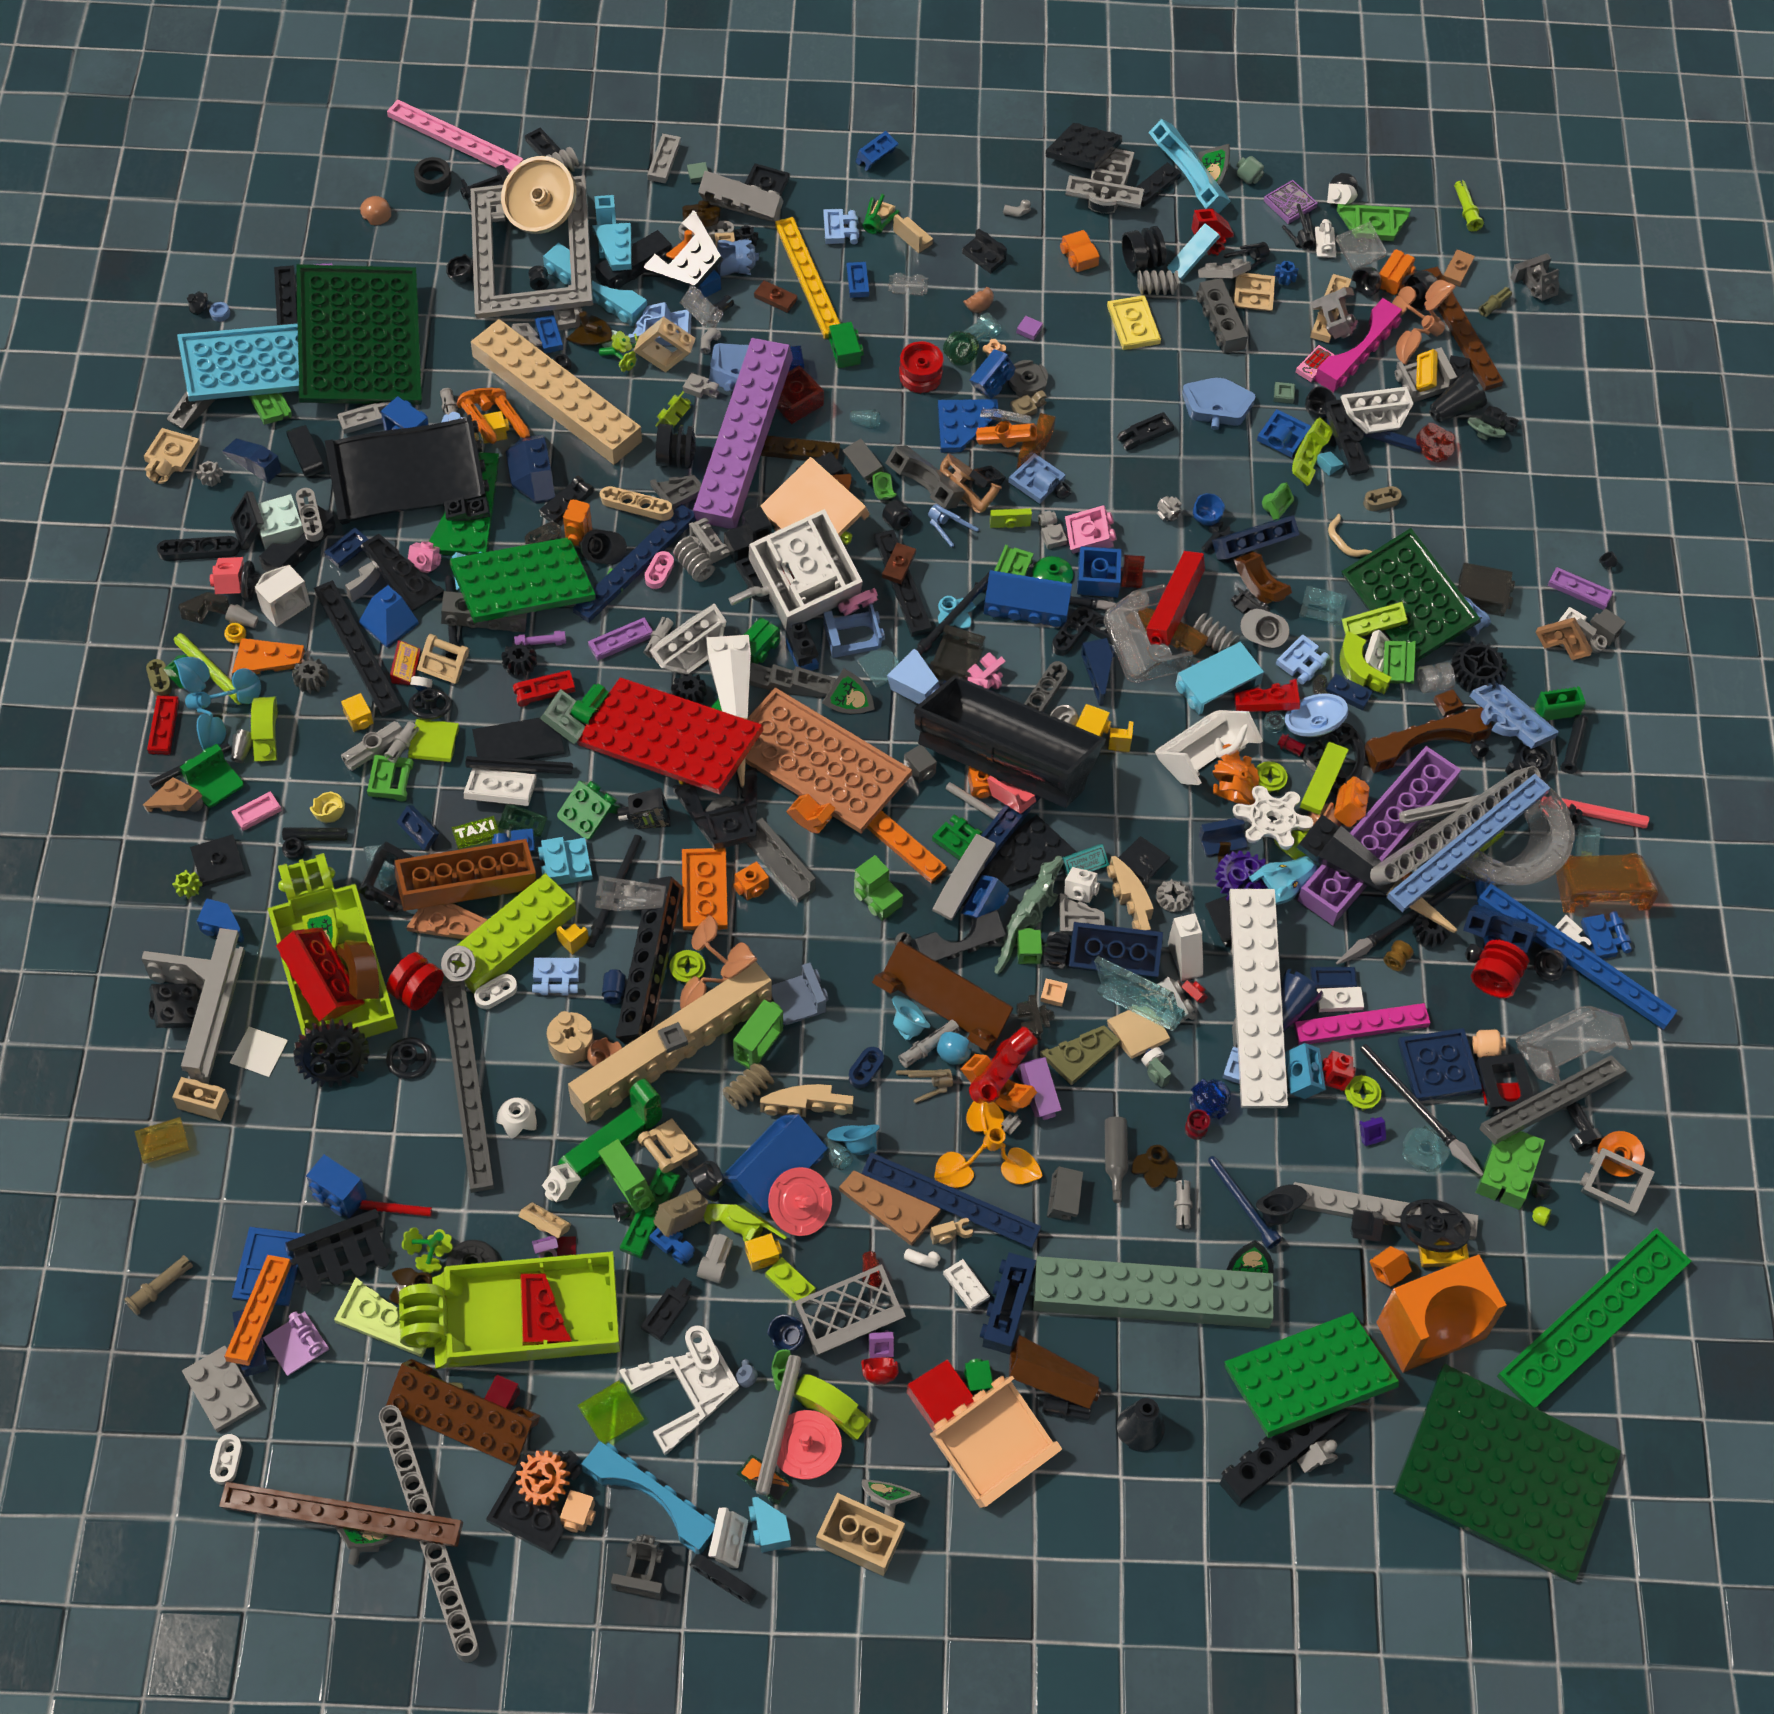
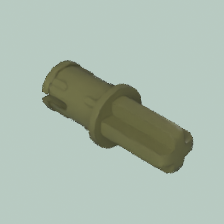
M1505 287L1498 294L1491 295L1489 300L1478 308L1479 313L1487 317L1494 310L1501 308L1502 303L1512 296V291Z

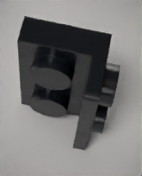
M977 229L975 238L962 248V254L991 274L1006 261L1007 248L1002 243L993 239L988 233Z

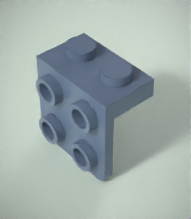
M811 963L802 965L801 976L772 985V999L783 1010L784 1025L826 1012V1001L829 1000L825 988L821 989L819 973L817 969L813 970Z

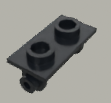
M1238 587L1239 595H1234L1231 599L1232 605L1243 614L1248 609H1262L1268 612L1271 610L1264 602L1258 603L1254 600L1255 596L1247 589L1243 591Z

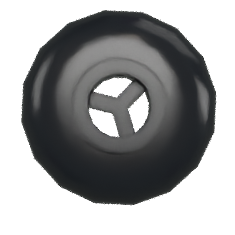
M893 500L884 507L882 517L893 529L901 530L911 524L913 513L902 501Z

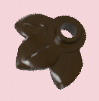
M1153 1145L1147 1149L1145 1154L1138 1155L1134 1159L1131 1171L1133 1174H1144L1146 1184L1150 1188L1155 1189L1163 1183L1165 1177L1176 1179L1178 1167L1176 1162L1169 1158V1153L1165 1147ZM1158 1154L1161 1159H1155L1153 1155Z
M402 1268L392 1272V1276L398 1283V1286L390 1294L389 1300L399 1305V1291L410 1285L420 1284L421 1282L433 1284L432 1276L425 1272L417 1273L412 1268Z

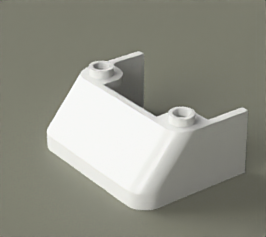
M1219 710L1207 715L1159 747L1155 753L1158 760L1181 784L1199 785L1201 781L1198 777L1200 775L1198 770L1217 758L1215 754L1216 738L1221 740L1223 750L1224 745L1234 743L1240 729L1247 724V732L1238 752L1245 749L1247 743H1261L1263 740L1249 711Z

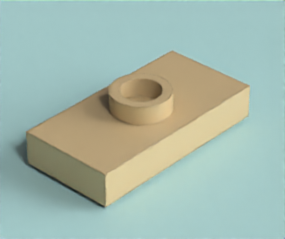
M530 1203L521 1209L519 1214L520 1218L535 1225L538 1230L548 1232L557 1238L567 1233L571 1226L569 1222L534 1203Z

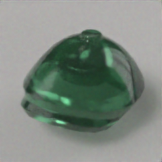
M963 331L952 332L943 345L944 354L951 363L957 366L971 363L976 358L979 350V343L976 337L971 333Z

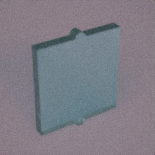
M887 645L875 651L871 650L869 654L857 659V662L876 688L889 682L887 675L900 663Z

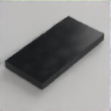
M540 717L472 729L477 757L533 760L564 754L561 734L542 721Z

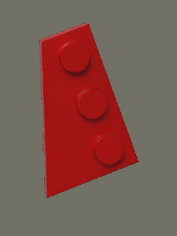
M1297 679L1289 680V684L1282 686L1279 683L1272 684L1271 688L1265 690L1255 688L1235 693L1236 711L1270 712L1300 709Z
M545 1273L521 1274L522 1346L542 1345L544 1340H547L548 1344L572 1342L564 1326L562 1315L556 1306L555 1298Z

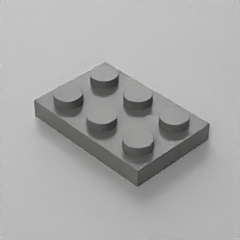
M226 1346L221 1347L182 1370L216 1432L221 1431L260 1407L236 1363L226 1362L224 1357L227 1351Z

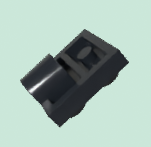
M151 984L149 988L151 996L149 1016L152 1020H155L156 1028H192L199 1003L196 984Z

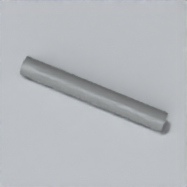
M949 782L946 786V790L992 819L998 815L999 812L953 783Z

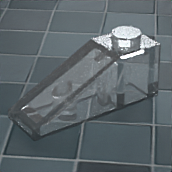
M600 876L595 908L615 911L662 908L666 886Z

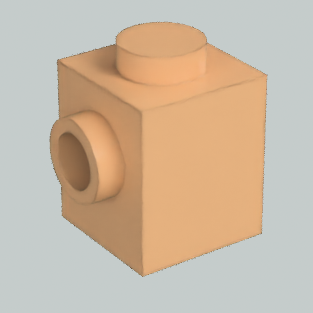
M570 1490L560 1516L561 1524L564 1525L566 1530L575 1533L578 1530L585 1532L587 1525H592L596 1511H593L595 1506L594 1497Z

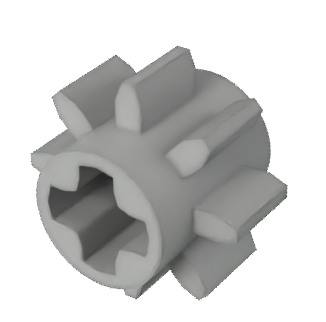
M207 461L199 465L200 471L196 472L197 478L201 480L202 485L206 484L213 487L218 482H221L220 476H223L222 468H219L217 462Z
M1166 496L1157 504L1159 509L1157 515L1162 520L1174 521L1182 513L1180 508L1182 503L1176 497Z

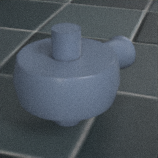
M745 1359L741 1362L742 1367L737 1371L735 1378L740 1386L747 1388L755 1383L758 1373L753 1366L749 1365V1360Z

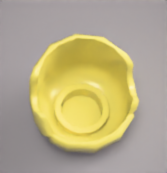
M326 792L313 799V807H310V810L318 821L323 823L335 822L340 819L344 812L345 801L337 793Z

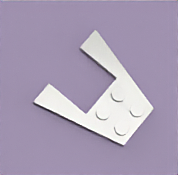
M716 1345L715 1348L719 1354V1365L716 1370L710 1373L698 1370L690 1352L683 1356L675 1358L672 1356L664 1358L663 1361L651 1364L648 1362L640 1364L635 1368L619 1370L631 1394L674 1371L695 1409L653 1431V1435L664 1455L668 1454L739 1389L737 1381ZM709 1358L703 1360L704 1364L712 1362Z

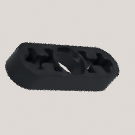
M696 1554L689 1564L694 1571L746 1604H750L757 1594L751 1586L703 1555Z

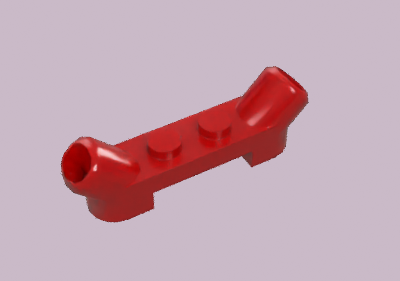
M1021 1027L1010 1038L1001 1042L996 1049L998 1052L983 1073L973 1080L969 1087V1093L976 1103L995 1102L1000 1096V1090L1025 1055L1038 1044V1039L1027 1027Z

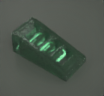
M506 804L498 827L510 831L533 829L534 836L541 837L548 817L513 804ZM517 817L522 818L520 823L516 821ZM526 819L530 820L529 826L525 825ZM535 821L539 822L537 829L533 828Z

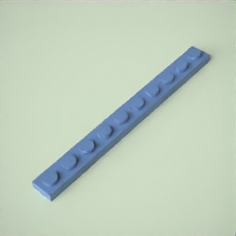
M1536 774L1532 775L1390 891L1387 898L1399 910L1404 912L1544 797L1551 788Z

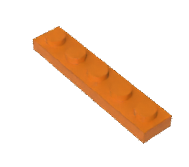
M882 810L866 827L931 884L947 871L945 864Z
M267 1255L224 1356L226 1362L250 1365L292 1265L290 1259Z

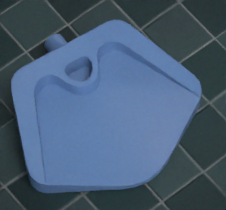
M724 343L714 345L709 373L710 382L719 384L725 391H734L749 345Z
M1210 378L1187 383L1183 386L1182 390L1190 418L1197 421L1212 422L1211 428L1214 430L1219 429V424L1241 425L1252 408L1256 397L1253 392L1224 378Z

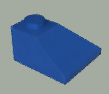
M389 585L371 598L359 620V624L386 648L390 647L419 624L403 598Z
M982 875L961 914L978 918L999 909L1000 906L1007 902L1010 889L999 879Z

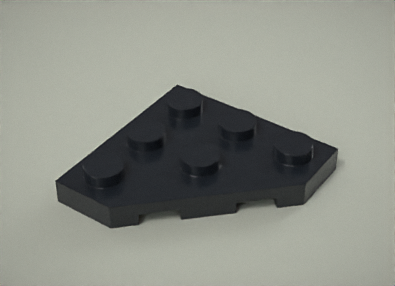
M523 1454L488 1514L486 1521L552 1555L564 1534L556 1503L550 1499V1505L547 1506L541 1503L539 1506L533 1504V1501H526V1495L519 1494L520 1489L523 1487L516 1484V1481L521 1480V1476L516 1473L517 1471H523L521 1462H529L527 1456ZM537 1476V1477H536V1478L541 1479V1480H544V1479H545V1480H549V1479H548L547 1477H545V1476H542V1477Z

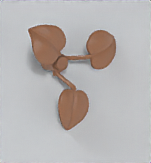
M1438 280L1430 286L1425 295L1427 301L1424 303L1426 310L1431 314L1430 316H1424L1410 306L1416 298V292L1412 287H1403L1399 291L1398 296L1394 298L1392 304L1402 309L1401 316L1409 309L1423 319L1421 323L1423 329L1414 328L1412 332L1405 331L1396 344L1397 357L1403 364L1407 365L1409 358L1418 348L1422 339L1421 333L1427 335L1431 333L1434 336H1439L1444 331L1445 323L1436 316L1433 310L1455 289V285L1444 280Z
M710 915L696 928L692 937V947L700 951L706 946L709 951L725 963L721 969L723 979L703 977L700 980L697 976L691 978L681 992V1009L706 994L705 982L723 983L757 961L756 956L745 943H738L730 951L728 960L712 948L709 942L716 937L718 926L716 920Z

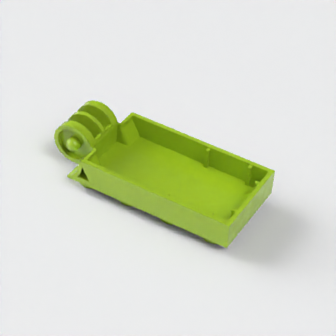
M324 853L315 855L316 858L304 861L300 859L299 863L287 866V863L279 865L278 868L282 880L279 882L278 888L286 893L288 902L267 908L277 944L293 930L304 929L303 915L335 908L337 920L340 919L343 922V927L338 929V943H344L346 940L367 941L375 955L379 975V999H363L365 1003L362 1006L334 1019L335 1024H338L341 1019H343L345 1026L352 1022L353 1029L359 1027L360 1033H364L365 1038L398 1029L356 884L334 889L332 879L335 876V870L328 867ZM339 956L341 962L343 963L345 969L349 974L345 960ZM282 959L302 1035H305V1028L313 1030L312 1023L321 1026V1022L313 1015L310 1005L303 997L297 982L291 976L289 968Z
M613 1251L446 1266L443 1273L432 1277L433 1284L410 1285L399 1291L400 1343L412 1348L435 1347V1369L620 1352ZM545 1273L554 1295L556 1306L562 1315L564 1326L572 1342L548 1344V1341L544 1340L542 1345L522 1346L521 1274Z

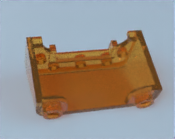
M1637 853L1601 856L1565 855L1561 857L1555 866L1563 913H1574L1575 907L1583 904V907H1588L1590 902L1630 901L1631 906H1635L1637 903L1639 911H1646L1651 909L1658 896L1657 884L1644 858Z

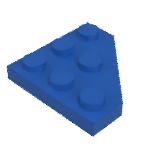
M997 399L938 400L941 453L963 451L970 441L977 439V428L988 427L990 424H994L996 420L982 417L998 418Z

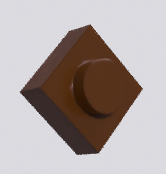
M1453 689L1438 694L1433 699L1443 716L1463 708L1461 700Z

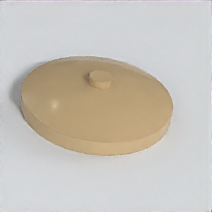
M547 156L528 158L515 166L504 182L501 193L503 211L508 220L524 232L542 234L559 227L572 212L576 201V183L571 172L560 161Z

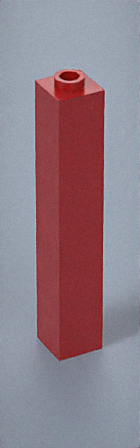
M1183 552L1146 628L1149 645L1169 646L1205 571L1204 553Z

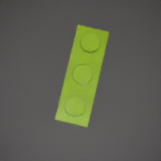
M1403 602L1344 618L1342 623L1345 635L1350 631L1362 637L1372 634L1373 631H1383L1407 624L1408 620Z

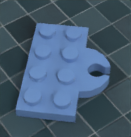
M1496 682V688L1492 689L1493 685L1489 683V686L1484 685L1474 689L1469 696L1478 706L1483 708L1481 719L1485 725H1488L1490 721L1496 722L1492 728L1493 732L1502 736H1517L1524 745L1531 749L1556 738L1559 733L1558 730L1503 684L1500 685Z

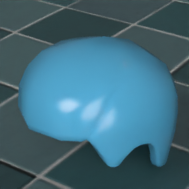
M944 1032L940 1036L937 1045V1052L941 1059L951 1065H960L967 1062L972 1049L968 1048L969 1040L954 1032Z

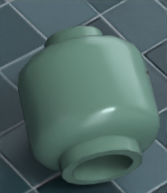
M1249 156L1246 159L1243 157L1236 165L1238 167L1237 176L1248 185L1256 184L1265 173L1263 171V164L1253 156Z

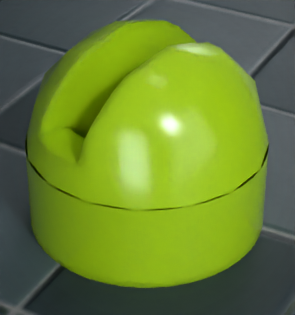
M1542 1206L1535 1208L1532 1216L1534 1222L1545 1227L1552 1210Z

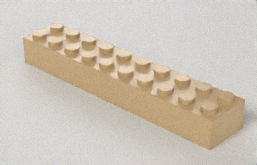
M500 319L471 341L472 354L475 359L613 465L642 442L640 425Z
M755 961L735 977L719 984L568 1083L571 1104L586 1123L591 1120H597L603 1115L604 1111L610 1107H617L624 1098L629 1096L631 1087L637 1081L643 1078L649 1083L656 1081L660 1074L666 1070L674 1069L684 1058L692 1057L698 1049L704 1045L712 1044L716 1037L722 1033L730 1032L734 1025L740 1021L748 1020L764 999L771 1002L772 980ZM679 1022L688 1040V1045L667 1053L658 1036V1030Z

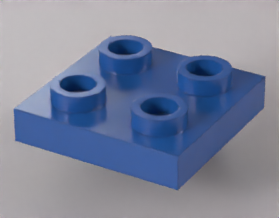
M1276 409L1259 433L1257 441L1292 458L1311 426Z

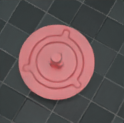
M804 1167L789 1169L778 1176L770 1189L768 1198L769 1211L776 1225L786 1233L796 1236L812 1234L825 1224L832 1208L830 1188L825 1179L812 1169Z
M812 1410L798 1411L788 1415L777 1466L785 1474L802 1480L815 1479L829 1472L837 1463L842 1449L841 1435L835 1423L826 1415Z

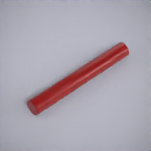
M367 1200L361 1201V1209L363 1210L376 1209L381 1212L427 1217L432 1215V1207Z

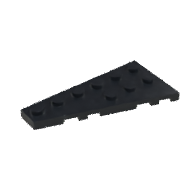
M1036 814L1008 838L985 869H983L962 906H965L982 875L995 877L1007 887H1014L1038 878L1043 863L1051 862L1057 856L1062 858L1077 853V851Z

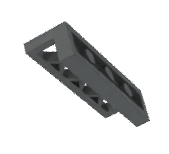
M763 818L757 821V840L747 842L746 844L794 899L800 902L815 891L816 878Z

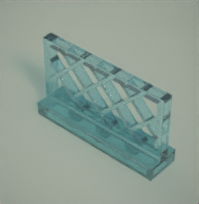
M1099 956L1095 959L1094 962L1101 982L1100 987L1097 989L1098 995L1171 1031L1175 1030L1185 1016V1011L1177 1006L1174 992Z

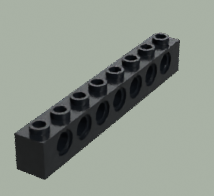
M672 876L649 879L619 1023L616 1029V1038L625 1045H628L654 1028L683 886Z

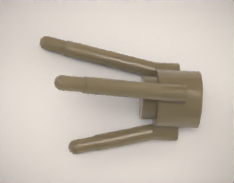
M950 1069L896 1071L897 1075H908L909 1078H931L933 1087H938V1089L914 1099V1103L924 1101L940 1093H946L947 1087L953 1086Z

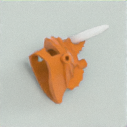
M1246 724L1240 729L1234 743L1224 745L1223 750L1221 740L1219 738L1215 740V754L1222 760H1218V764L1214 766L1213 775L1219 781V787L1217 784L1213 785V794L1239 804L1252 805L1256 802L1253 798L1252 790L1259 785L1260 777L1254 764H1251L1252 758L1244 756L1243 760H1241L1239 756L1240 752H1238V749L1244 741L1248 728Z

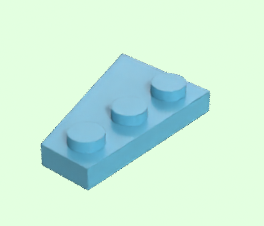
M631 223L592 225L593 232L598 238L600 247H602L612 271L632 269Z

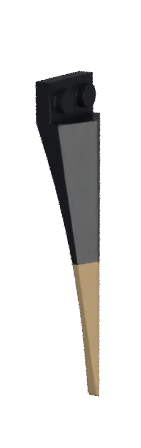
M1323 814L1296 847L1313 861L1345 874L1385 895H1388L1390 891L1403 882L1402 879H1399L1393 883L1381 886L1375 885L1371 880L1370 872L1373 867L1382 861L1344 827H1339ZM1422 897L1409 907L1453 933L1457 931L1456 927Z

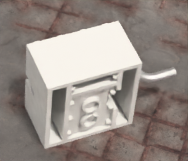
M823 509L749 544V560L763 588L752 587L728 599L733 606L754 595L762 597L769 594V599L786 630L792 628L793 624L806 622L823 614V612L837 607L842 602H848V599L861 593L863 581L826 510Z

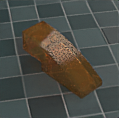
M1040 413L1036 425L1037 438L1034 441L1022 443L1017 469L1034 453L1039 456L1044 450L1054 431L1055 416Z

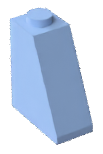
M915 649L887 675L892 691L918 704L940 687L939 681Z

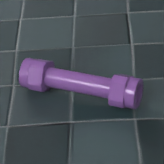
M554 631L553 635L525 637V634L514 636L516 645H519L521 641L524 643V646L555 643L556 646L566 644L565 631Z

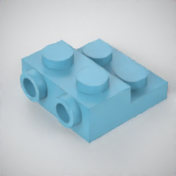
M563 837L541 840L542 847H538L539 858L545 861V866H541L542 875L546 873L557 885L592 879L585 838L563 841Z

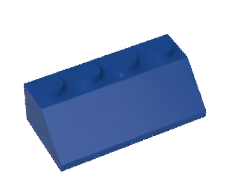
M990 570L984 614L992 617L1028 621L1034 624L1040 623L1053 627H1063L1067 620L1072 584Z

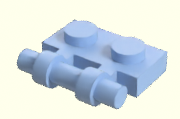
M823 209L825 244L845 243V237L850 239L851 244H857L859 230L857 229L858 217L856 212L850 210L848 215H843V209ZM844 224H847L849 228H844Z
M1302 634L1277 659L1276 665L1291 676L1298 671L1301 675L1297 680L1300 684H1304L1315 676L1314 673L1318 669H1322L1326 665V661L1330 657L1326 652L1318 655L1316 652L1319 646ZM1308 660L1312 662L1309 667L1305 665Z
M534 958L533 980L534 982H541V984H533L532 993H541V995L562 993V995L569 996V993H578V984H570V982H579V958ZM549 982H562V984H549Z

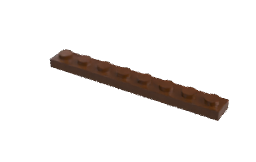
M1438 266L1422 270L1432 273L1437 280L1446 281ZM1451 292L1437 309L1465 358L1470 359L1469 365L1483 390L1501 387L1504 382L1456 297Z

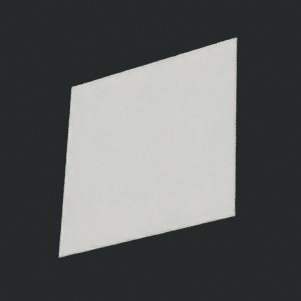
M248 1027L230 1063L269 1077L288 1040Z

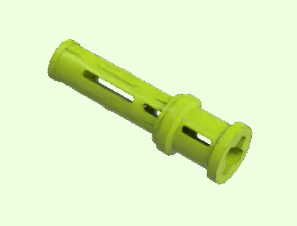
M1462 180V184L1461 181L1456 182L1454 188L1463 208L1462 216L1467 221V229L1469 231H1477L1484 225L1483 219L1479 216V208L1473 204L1466 182Z

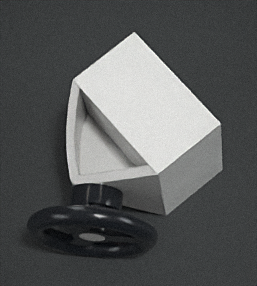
M248 560L244 563L241 574L242 598L245 602H250L256 590L261 611L276 627L310 606L305 581L290 565L268 571L264 574H256L252 561Z

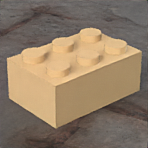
M837 1493L817 1534L816 1546L884 1576L904 1533L905 1523Z

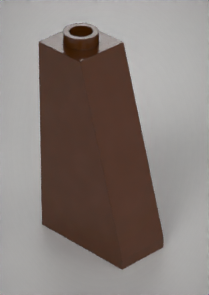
M1018 1336L1010 1353L1009 1377L1013 1376V1380L1090 1409L1092 1402L1097 1401L1101 1393L1099 1377L1027 1338Z

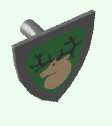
M1230 144L1198 152L1199 160L1219 186L1224 180L1227 169L1230 167Z
M843 668L822 701V704L842 713L856 714L874 710L873 699L868 687L858 676Z
M335 1527L348 1549H351L348 1563L351 1565L358 1564L360 1552H378L380 1546L391 1543L397 1538Z

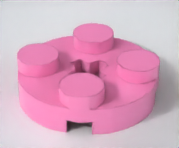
M873 588L837 606L840 613L847 616L859 609L861 604L863 608L873 604L878 600V594L876 589Z

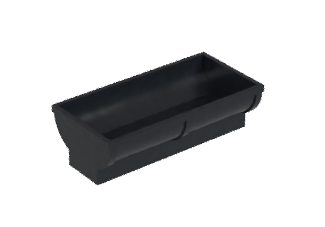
M953 675L914 709L915 728L920 731L919 745L1065 808L1084 791L1087 777L1093 769L1101 747L1105 744L1106 740L1103 737L956 675Z

